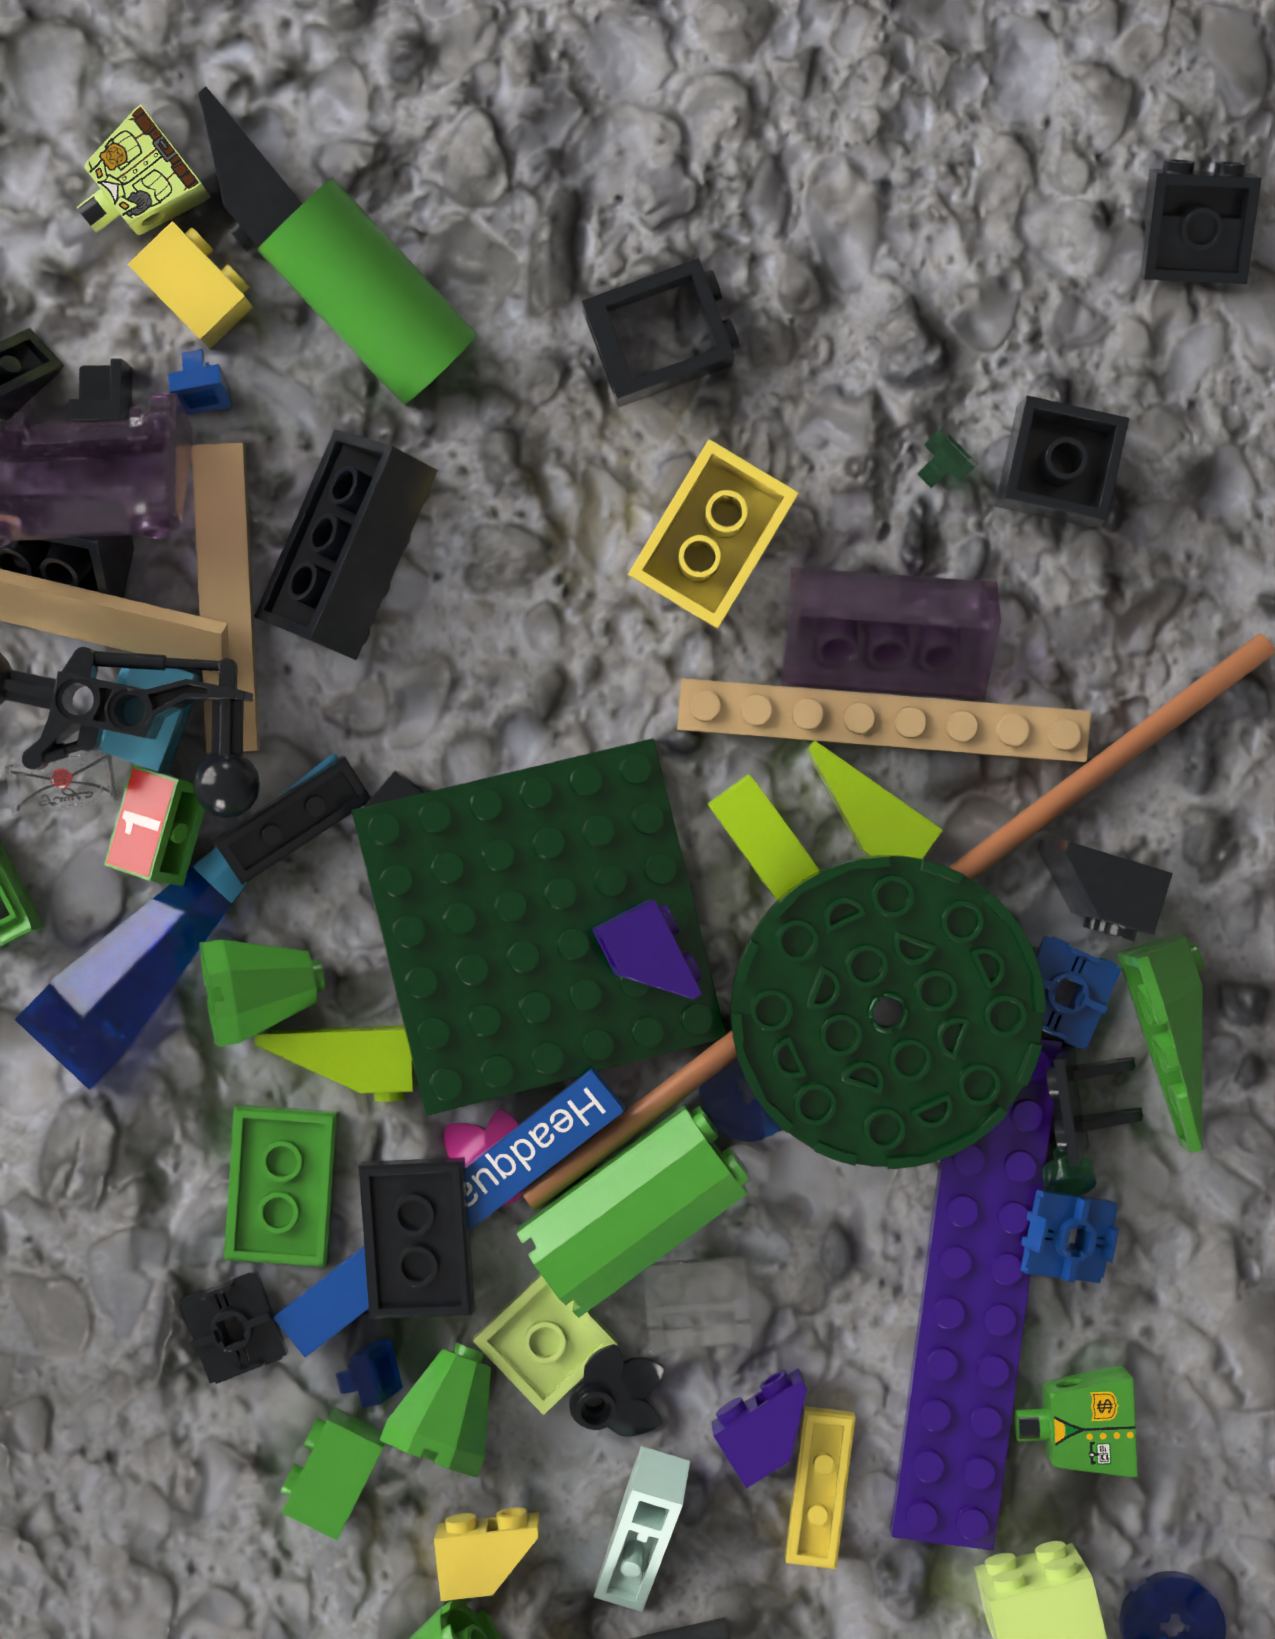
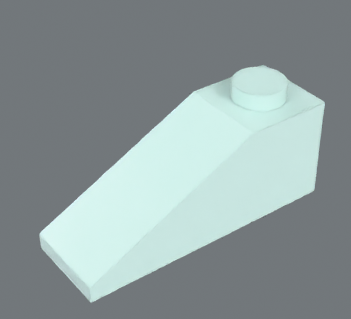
M643 1446L640 1447L595 1588L594 1598L643 1612L683 1506L690 1465L689 1460Z

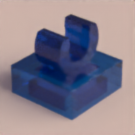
M390 1339L371 1342L349 1357L351 1362L347 1365L349 1370L336 1373L340 1393L345 1394L358 1391L363 1408L381 1405L403 1388Z

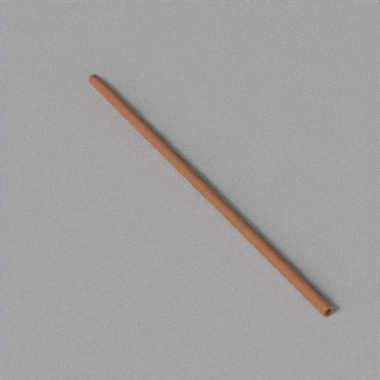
M1257 634L949 866V868L964 874L974 881L1274 655L1275 649L1271 642L1263 634ZM732 1031L520 1191L532 1209L536 1211L735 1061L737 1054Z

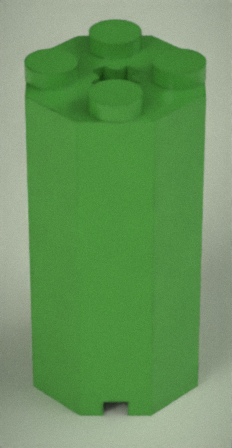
M684 1104L519 1225L517 1235L522 1244L531 1238L536 1246V1249L528 1254L532 1263L562 1303L567 1305L574 1300L572 1312L578 1318L748 1194L745 1186L751 1180L747 1174L748 1170L731 1147L722 1152L715 1142L719 1138L716 1132L717 1128L700 1105L691 1111Z

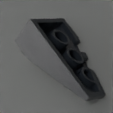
M84 498L0 499V569L124 598L134 552L126 506Z

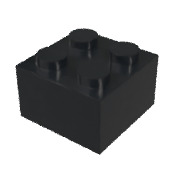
M1027 395L1016 407L995 507L1090 528H1096L1106 522L1130 418Z

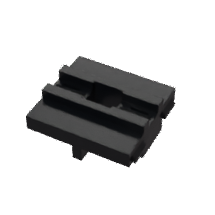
M258 1271L238 1276L224 1284L188 1295L179 1301L193 1338L191 1341L192 1348L198 1351L209 1383L215 1382L218 1384L259 1368L264 1363L268 1365L283 1359L282 1356L288 1353L279 1325L273 1319L275 1315ZM237 1316L245 1332L243 1333L244 1336L233 1340L230 1339L223 1320Z

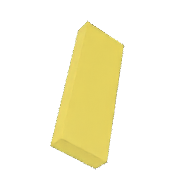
M803 1406L785 1550L786 1563L837 1569L856 1419L854 1412Z

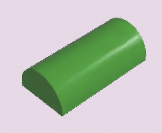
M333 177L312 194L257 249L403 405L413 399L442 373L477 336L475 330Z

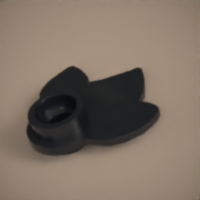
M615 1344L599 1349L587 1360L584 1365L583 1382L579 1383L570 1395L569 1408L573 1419L579 1425L589 1430H601L608 1427L623 1437L637 1436L656 1429L662 1424V1419L646 1398L651 1395L664 1373L663 1365L646 1357H634L623 1361L621 1351ZM593 1397L603 1398L602 1403L595 1407L588 1406L586 1401Z

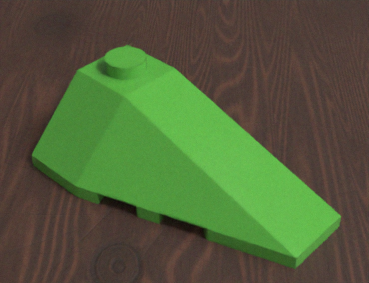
M1174 933L1116 952L1179 1145L1187 1151L1195 1153L1202 1150V983L1198 972L1204 970V964L1195 942L1188 943L1186 936Z

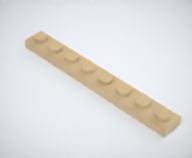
M681 678L677 730L1085 763L1088 756L1091 711Z

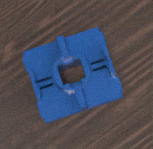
M1044 935L1036 953L1044 984L1046 1013L1043 1015L1042 1030L1062 1038L1063 1042L1081 1049L1083 1047L1087 1049L1102 1013L1105 1014L1108 1009L1106 1004L1122 969L1118 968L1117 964L1100 957L1098 959L1068 946L1069 943L1054 936L1050 938ZM1064 978L1078 984L1068 1007L1054 1001L1056 990Z
M1037 1189L1033 1211H1028L1026 1220L1030 1221L1027 1237H1022L1021 1245L1025 1249L1020 1271L1026 1274L1061 1278L1068 1282L1079 1280L1100 1283L1101 1278H1104L1107 1261L1113 1263L1119 1229L1113 1227L1118 1210L1116 1208L1117 1203L1107 1199ZM1071 1229H1077L1075 1243L1068 1245Z

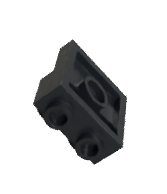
M1164 159L1162 169H1149L1143 222L1147 225L1140 277L1144 280L1247 284L1262 178L1252 173H1246L1247 164L1227 161L1215 162L1214 172L1194 171L1195 161L1181 159Z

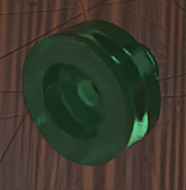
M1058 1147L1054 1148V1160L1048 1162L1042 1168L1045 1190L1083 1195L1094 1189L1097 1182L1092 1161L1089 1158L1083 1157L1079 1165H1069L1067 1151H1059Z

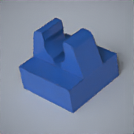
M203 349L182 352L183 371L167 373L170 393L182 416L233 407L230 387L219 364L210 365L209 362H205Z

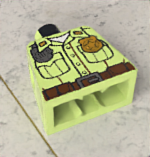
M139 105L86 161L84 168L100 187V190L76 208L96 233L121 215L137 235H141L205 202L211 196L142 105Z

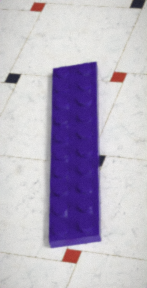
M1041 1038L1040 1044L1042 1048L1027 1086H1023L1015 1101L1007 1109L1006 1112L1008 1114L1003 1120L971 1146L952 1156L939 1160L890 1533L894 1538L994 1551L1031 1274L1020 1271L1025 1249L1021 1242L1022 1237H1027L1030 1221L1026 1220L1028 1211H1033L1037 1189L1042 1190L1054 1106V1099L1050 1098L1048 1090L1047 1068H1052V1061L1061 1050L1062 1041Z

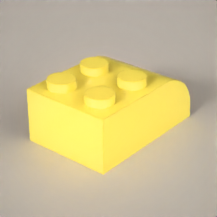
M708 439L629 571L628 576L718 629L799 493Z

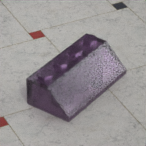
M791 567L785 614L781 686L985 700L1001 625L998 583L993 581Z

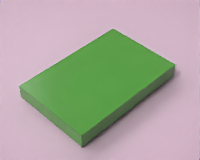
M238 1104L234 1106L224 1260L326 1267L328 1265L339 1111Z

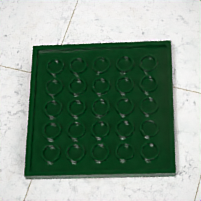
M654 738L351 810L426 1116L582 1076L592 1067L597 1071L719 1040L726 1035ZM646 900H655L658 907L666 905L679 929V933L673 935L681 953L684 954L688 951L700 969L702 980L696 983L702 995L695 999H689L614 975L591 928Z

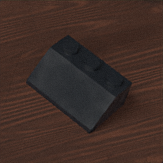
M1040 840L1037 850L1070 912L1085 917L1083 927L1134 942L1137 932L1154 936L1173 873L1069 841Z

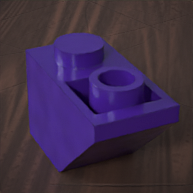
M646 900L591 928L614 975L689 999H695L702 995L696 983L702 980V974L693 956L688 951L684 954L681 953L673 935L679 933V929L666 905L658 907L655 900Z
M798 1368L789 1374L782 1370L771 1375L759 1386L761 1391L746 1401H743L741 1397L733 1399L716 1412L717 1419L712 1421L714 1438L746 1488L791 1461L807 1392L804 1377Z

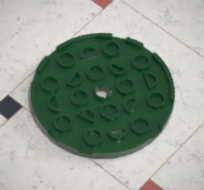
M875 855L839 862L821 869L789 889L769 908L753 930L740 956L731 993L730 1019L732 1038L745 1079L767 1114L786 1133L791 1134L794 1138L812 1148L814 1152L835 1161L853 1166L859 1164L872 1167H887V1169H901L933 1163L952 1156L974 1144L1004 1119L1008 1114L1006 1112L1007 1109L1015 1101L1023 1086L1028 1085L1037 1065L1042 1048L1040 1041L1043 1029V1015L1046 1013V1001L1042 975L1033 948L1011 912L993 894L964 874L936 862L903 855ZM881 998H893L901 1004V1016L893 1025H880L874 1020V1008Z

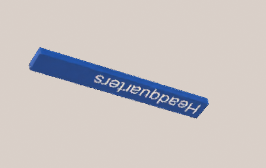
M594 1067L465 1166L470 1230L625 1111V1105ZM364 1245L283 1307L273 1317L304 1357H307L369 1309Z

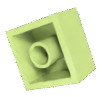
M1061 1541L1047 1542L1037 1546L1033 1553L1016 1557L1012 1553L996 1554L988 1557L985 1560V1564L974 1566L987 1626L993 1639H1107L1093 1577L1073 1543L1065 1545Z

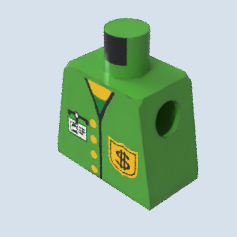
M1113 1366L1045 1381L1042 1383L1043 1408L1015 1410L1014 1425L1017 1441L1044 1440L1045 1454L1054 1467L1124 1477H1138L1133 1377L1123 1366Z

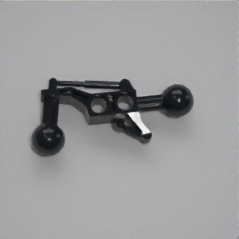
M80 647L74 651L63 670L58 671L57 678L55 679L12 670L9 661L0 653V705L5 701H11L50 710L41 737L23 752L22 763L26 768L42 770L49 763L67 758L71 753L80 750L96 751L100 747L103 730L156 740L166 717L195 701H212L211 756L204 759L195 772L193 782L195 797L203 809L213 816L223 818L240 816L249 810L258 798L260 789L258 771L252 762L243 756L244 702H253V693L237 689L238 666L234 660L229 658L221 661L167 658L166 655L107 652ZM99 667L165 671L166 668L219 671V685L184 679L150 689H142L99 680L96 677ZM87 686L93 694V705L87 713L79 715L73 707V696L79 688ZM139 697L145 705V716L139 724L131 726L125 720L124 707L130 699ZM79 730L77 741L68 744L64 743Z

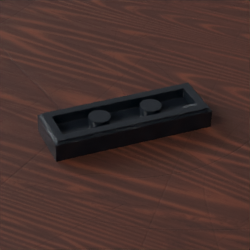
M342 755L212 841L240 883L244 885L352 814L351 810L364 806L371 799V796L346 757Z

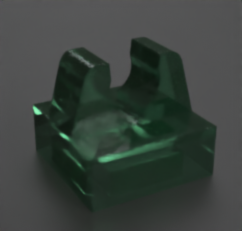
M943 427L924 444L934 457L917 475L932 488L948 472L961 482L979 464Z

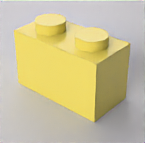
M172 221L127 265L210 350L253 308L244 295L250 287L228 264L221 271L208 258L214 250L192 227L184 234Z

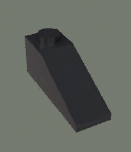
M206 86L198 94L223 205L234 220L227 228L245 251L248 252L254 246L258 249L302 205V202Z

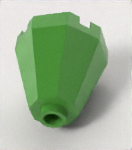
M224 939L199 942L203 982L206 985L208 999H206L214 1041L218 1047L241 1043L317 1003V991L325 990L321 961H311L309 951Z
M457 1342L453 1352L442 1349L388 1418L380 1441L415 1457H424L435 1461L434 1464L477 1478L485 1459L491 1367L481 1363L485 1353Z

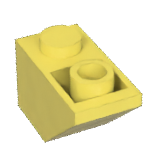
M515 1507L497 1512L496 1517L476 1519L475 1514L461 1513L447 1517L445 1523H438L434 1537L441 1601L492 1596L538 1539L541 1523L540 1512L527 1513V1509Z

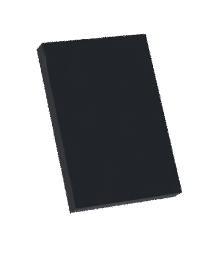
M465 1157L362 1161L359 1165L369 1318L473 1315L475 1300Z

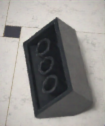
M334 429L254 617L329 650L357 660L362 646L368 640L370 628L380 604L389 591L390 581L402 553L410 542L411 532L423 504L429 498L431 486L438 470L394 446Z

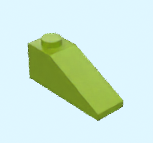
M815 740L812 741L806 752L859 850L867 856L903 855L923 859L943 830Z
M403 1025L263 1030L254 1035L256 1046L356 1092L374 1093V1101L392 1102L405 1100V1092H413L418 1086Z

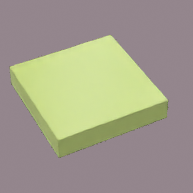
M539 1274L474 1336L473 1342L544 1415L584 1377V1365L591 1355L606 1346L618 1345V1339L590 1310L578 1318L572 1312L574 1300L567 1305L562 1303L542 1275Z

